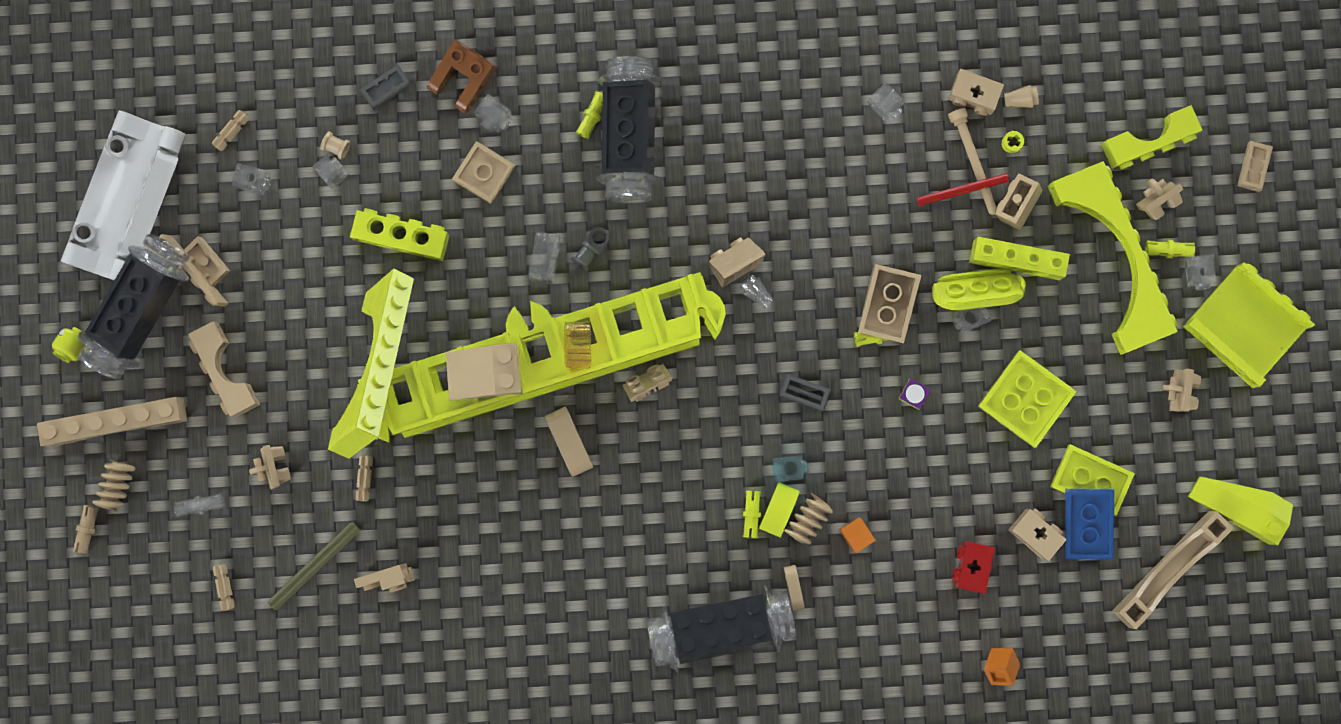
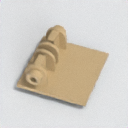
M664 364L654 365L648 368L646 373L629 378L622 386L630 401L636 400L638 402L647 397L645 393L651 395L650 390L653 389L654 392H657L656 387L660 390L668 386L673 378Z

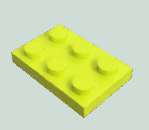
M1070 444L1065 451L1050 487L1064 494L1065 489H1114V516H1117L1135 473Z

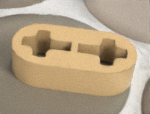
M796 566L783 567L792 610L805 609Z

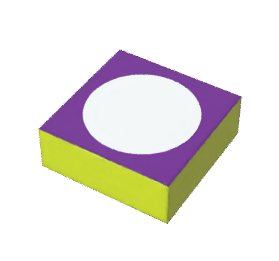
M910 378L899 399L920 410L931 389Z

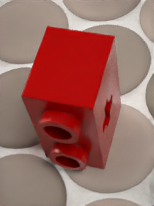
M963 541V545H959L957 551V559H960L958 568H954L952 582H955L954 587L986 594L995 547ZM974 563V565H977V569L971 572L967 565Z

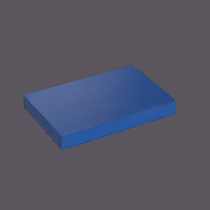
M1065 489V559H1113L1114 489Z

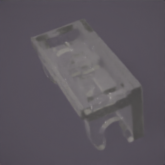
M541 232L535 234L528 280L547 283L554 282L561 241L560 235Z

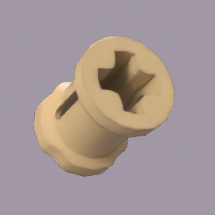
M329 131L321 142L320 150L334 153L342 160L347 155L351 142L349 140L343 141L333 136V133Z

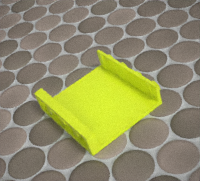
M1241 263L1231 271L1183 327L1248 385L1256 388L1266 381L1264 376L1299 336L1315 324L1310 321L1311 317L1306 312L1298 310L1292 305L1293 301L1288 296L1277 292L1275 285L1271 281L1260 277L1254 266Z

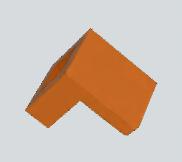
M860 517L839 529L854 553L859 552L876 541Z
M992 648L990 650L984 671L991 685H1014L1020 667V662L1014 649Z

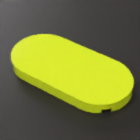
M1007 269L951 274L938 279V283H934L932 297L937 305L948 310L1008 305L1022 299L1025 294L1026 283L1021 275L1018 273L1016 275L1012 274L1011 270Z

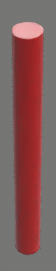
M1008 174L997 175L917 197L918 205L923 206L1009 182Z

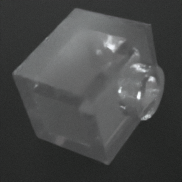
M488 94L474 112L476 117L482 121L480 125L489 132L495 130L499 133L501 129L505 130L512 121V118H510L512 116L511 111Z

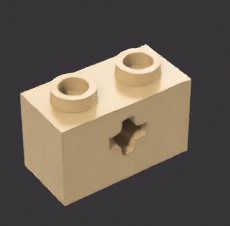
M960 69L956 75L948 100L953 101L952 104L961 108L966 106L973 108L977 114L991 115L997 106L1004 84ZM973 90L977 91V98L973 97Z
M1034 508L1033 511L1025 509L1008 531L1042 560L1049 561L1066 541L1062 536L1064 532L1054 524L1051 526L1044 521L1046 517ZM1035 529H1042L1041 532H1040L1041 535H1043L1042 538H1041V537H1036V538H1035V536H1036V534H1037V533L1034 531Z

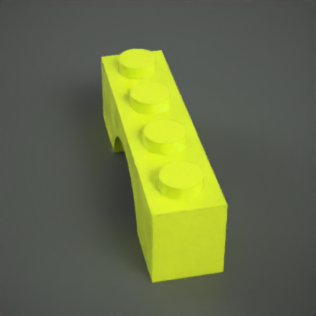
M1192 105L1164 118L1163 132L1156 140H1139L1127 131L1106 140L1101 145L1112 170L1117 167L1124 170L1134 165V160L1141 158L1143 162L1154 157V152L1162 149V152L1165 153L1176 148L1175 144L1180 141L1186 144L1197 139L1196 135L1202 131V128Z

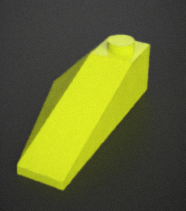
M1199 477L1188 495L1189 498L1211 511H1217L1226 520L1269 545H1279L1290 525L1293 504L1273 492Z

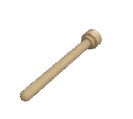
M966 108L949 113L950 122L954 123L955 127H958L977 181L986 179L966 125L968 122L967 117H969ZM990 188L981 189L989 214H996L997 207Z

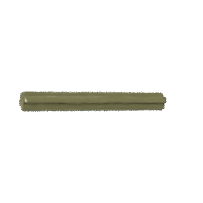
M353 522L349 523L268 601L271 608L278 610L360 532L359 528Z

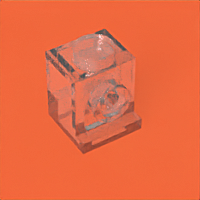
M326 155L312 166L331 189L350 175L335 156L331 159Z
M237 163L232 186L239 190L264 195L265 190L269 189L271 177H269V173L266 170ZM250 175L255 176V179L252 182H248Z
M1214 254L1193 256L1184 260L1188 287L1196 286V290L1210 289V285L1216 283ZM1201 268L1204 269L1205 276H1202V275H1201V273H1200V269H1201Z

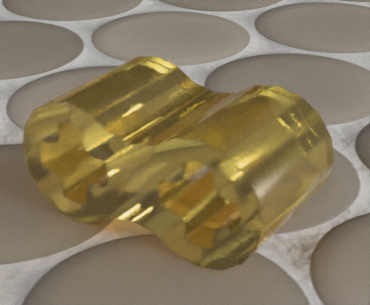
M565 322V368H590L591 326L589 322Z

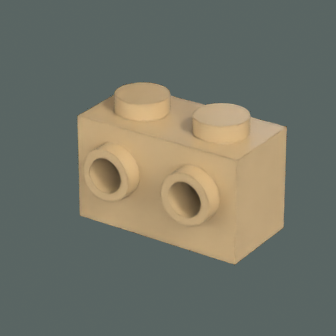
M1018 173L1015 180L1010 183L1004 200H1001L997 206L996 215L999 220L1021 230L1043 191L1040 184Z

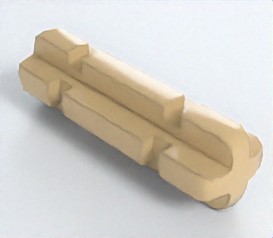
M240 110L236 112L233 116L234 119L230 120L219 133L221 135L219 137L216 136L212 141L214 147L220 151L225 149L226 143L228 141L231 142L241 130L240 126L242 124L245 125L249 120V117Z
M371 456L359 457V465L361 466L358 469L357 477L358 491H356L355 498L357 501L366 502L369 500L370 492H368V488H370L372 472L370 466H372L373 462Z
M226 564L216 565L213 567L214 576L217 577L215 583L218 598H221V601H219L222 611L233 609L234 601L230 597L232 595L230 580L226 576L228 573Z

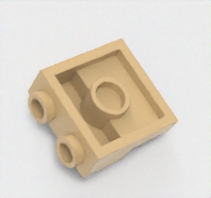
M406 563L356 578L354 582L356 588L363 587L364 591L381 586L382 590L389 589L391 593L407 588L406 583L414 581L415 576L412 568L408 567Z

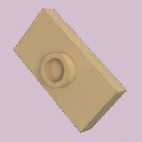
M1254 141L1248 142L1237 186L1258 192L1262 191L1273 149L1272 146Z

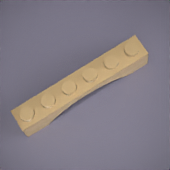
M172 397L37 423L40 446L53 447L112 433L186 422L187 416L184 399Z
M1208 511L1112 612L1129 628L1137 629L1153 613L1158 603L1176 581L1200 558L1216 547L1234 527L1217 511Z

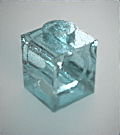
M801 455L772 459L775 482L804 479V474H807L806 460H802ZM787 462H792L796 465V473L792 476L784 472V465Z

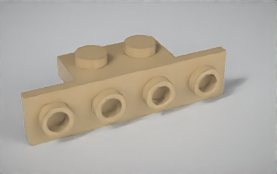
M161 234L158 237L163 243V249L177 259L176 264L183 271L188 272L192 277L190 279L197 288L203 290L206 294L205 299L211 305L226 307L229 304L214 286L230 270L202 237H196L184 250L172 236Z

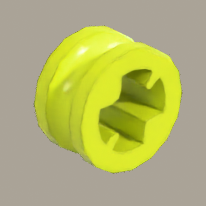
M1017 131L1008 132L1002 139V148L1008 153H1016L1024 145V138ZM1015 137L1018 140L1016 142L1018 147L1016 145L1010 147L1008 145L1010 141H1007V139Z

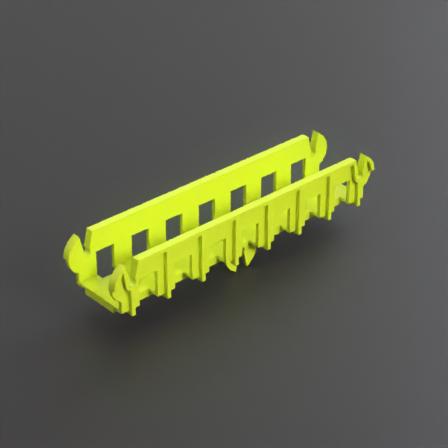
M699 272L655 287L644 288L639 292L601 304L597 303L594 306L556 318L551 317L548 310L540 304L530 301L531 320L534 324V328L530 331L521 314L514 306L507 317L505 333L464 347L460 346L451 351L516 343L519 346L523 394L450 401L449 390L443 391L437 370L447 368L446 352L423 360L412 361L410 364L393 369L378 438L390 443V431L393 435L402 433L404 438H408L699 346V339L701 338L700 316L704 318V324L715 340L722 329L726 315L725 305L717 294L713 291H707L703 276ZM680 294L686 315L666 321L660 300ZM636 308L642 329L620 336L614 315ZM591 322L597 343L576 349L570 329ZM545 337L551 358L532 363L526 342ZM406 380L412 401L399 405L393 384Z

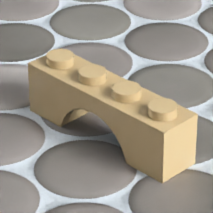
M212 321L189 333L188 335L191 339L189 345L195 354L198 353L201 359L199 365L205 374H209L212 380L210 386L216 395L219 394L222 400L220 406L226 415L229 414L230 417L236 418L259 406L260 403L250 384L233 383L222 371L221 357L229 342L219 323Z

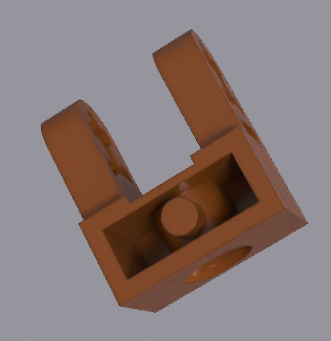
M454 40L431 77L427 89L436 95L440 94L454 71L458 70L470 78L455 105L457 109L466 114L470 111L484 87L488 85L498 66L462 42Z

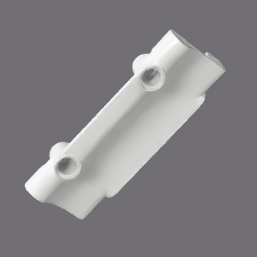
M118 110L74 223L61 262L115 280L130 252L142 255L178 161L177 156L185 138V133ZM114 140L121 142L123 146L122 151L119 153H115L110 149V143ZM85 226L89 229L90 235L87 239H81L77 236L78 227Z

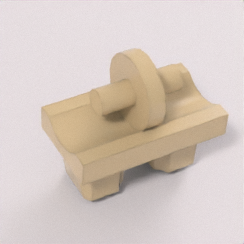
M1150 179L1147 181L1148 189L1143 192L1146 198L1136 205L1139 210L1145 211L1151 219L1157 220L1165 214L1161 207V204L1164 202L1170 208L1177 207L1183 203L1179 193L1183 188L1179 183L1177 185L1172 182L1166 184L1164 179L1159 182Z
M1174 369L1173 377L1170 378V385H1163L1162 390L1169 392L1168 400H1171L1169 411L1189 412L1198 408L1199 400L1197 397L1191 396L1192 388H1199L1201 376L1194 374V370Z
M270 445L263 446L260 451L264 466H262L260 458L253 459L255 468L250 469L249 473L250 475L257 474L259 482L266 480L264 475L266 471L271 490L289 481L291 476L288 467L279 470L275 468L274 462L285 459L283 446L271 448Z

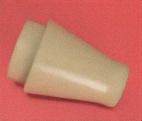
M1028 85L1018 90L1004 93L1006 107L1033 108V105H1039L1037 86L1031 87V85Z

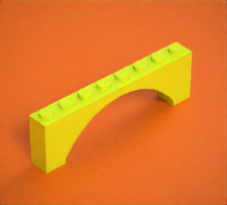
M1102 161L1053 181L1048 185L1056 207L1064 205L1076 208L1097 218L1115 234L1127 254L1132 273L1131 299L1117 332L1112 333L1119 353L1122 355L1178 332L1176 329L1177 321L1174 315L1168 311V300L1165 294L1161 293L1158 288L1159 280L1156 273L1152 272L1149 267V256L1145 250L1142 251L1139 244V233L1136 229L1132 228L1130 223L1131 215L1128 209L1122 205V195L1119 188L1115 187L1112 182V171Z
M396 269L391 270L365 294L362 312L372 316L374 324L371 351L360 383L336 427L333 428L328 450L348 459L379 436L414 278Z

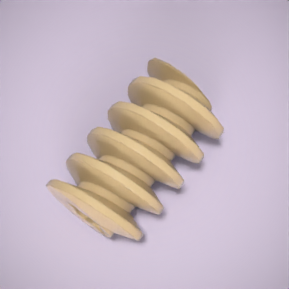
M110 460L112 464L104 465L109 470V473L101 474L107 481L98 483L104 490L95 492L101 499L94 500L92 503L105 509L118 511L116 508L124 506V503L118 499L126 498L127 496L121 490L129 489L130 487L124 481L132 480V476L127 472L135 471V467Z
M813 493L811 495L814 500L808 498L805 500L809 507H800L803 515L795 514L798 523L792 521L789 523L793 530H784L801 544H811L812 542L808 536L816 537L817 534L814 528L822 529L819 520L827 522L828 519L824 513H833L830 506Z

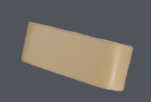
M566 406L545 415L547 424L571 476L574 477L594 468Z

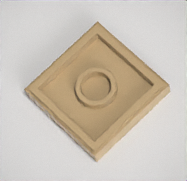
M476 141L452 180L492 205L516 166Z

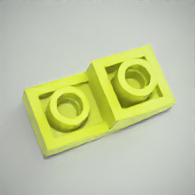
M778 482L759 529L781 538L800 491Z

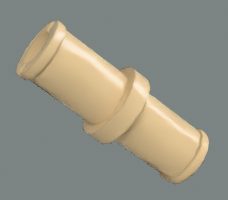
M91 505L83 506L80 524L76 526L78 532L72 551L88 554L91 536L95 534L96 530L94 524L99 510L98 507L94 508Z

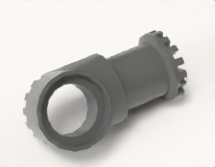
M602 227L593 228L582 242L583 246L578 254L570 260L588 271V266L594 257L599 255L610 241V236L606 229ZM598 231L606 235V240L602 244L593 242V235Z

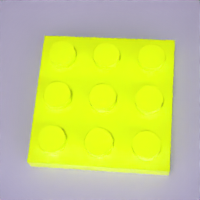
M1019 350L978 407L1029 445L1036 448L1077 391Z

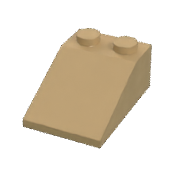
M741 237L730 244V249L725 252L722 249L718 250L710 256L711 260L708 262V265L722 288L762 264L765 253L749 237L745 240Z
M874 264L858 332L904 343L921 275Z
M516 343L446 352L450 401L523 394L519 346Z

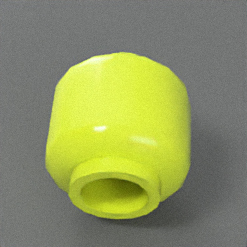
M73 327L72 330L62 329L52 342L53 354L67 363L78 361L88 347V342L84 338L86 334L76 327Z

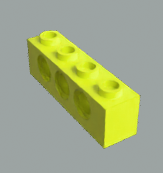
M364 208V212L356 211L350 238L354 241L443 262L450 236L444 231V227L433 224L431 228L422 226V222L413 219L404 222L400 221L399 216L386 214V217L377 215V211ZM378 223H382L384 225L383 231L379 234H374L373 227ZM398 229H406V235L403 239L395 238V233ZM421 234L429 236L428 242L424 245H420L417 242Z
M977 237L973 240L969 263L1061 280L1066 277L1070 254Z

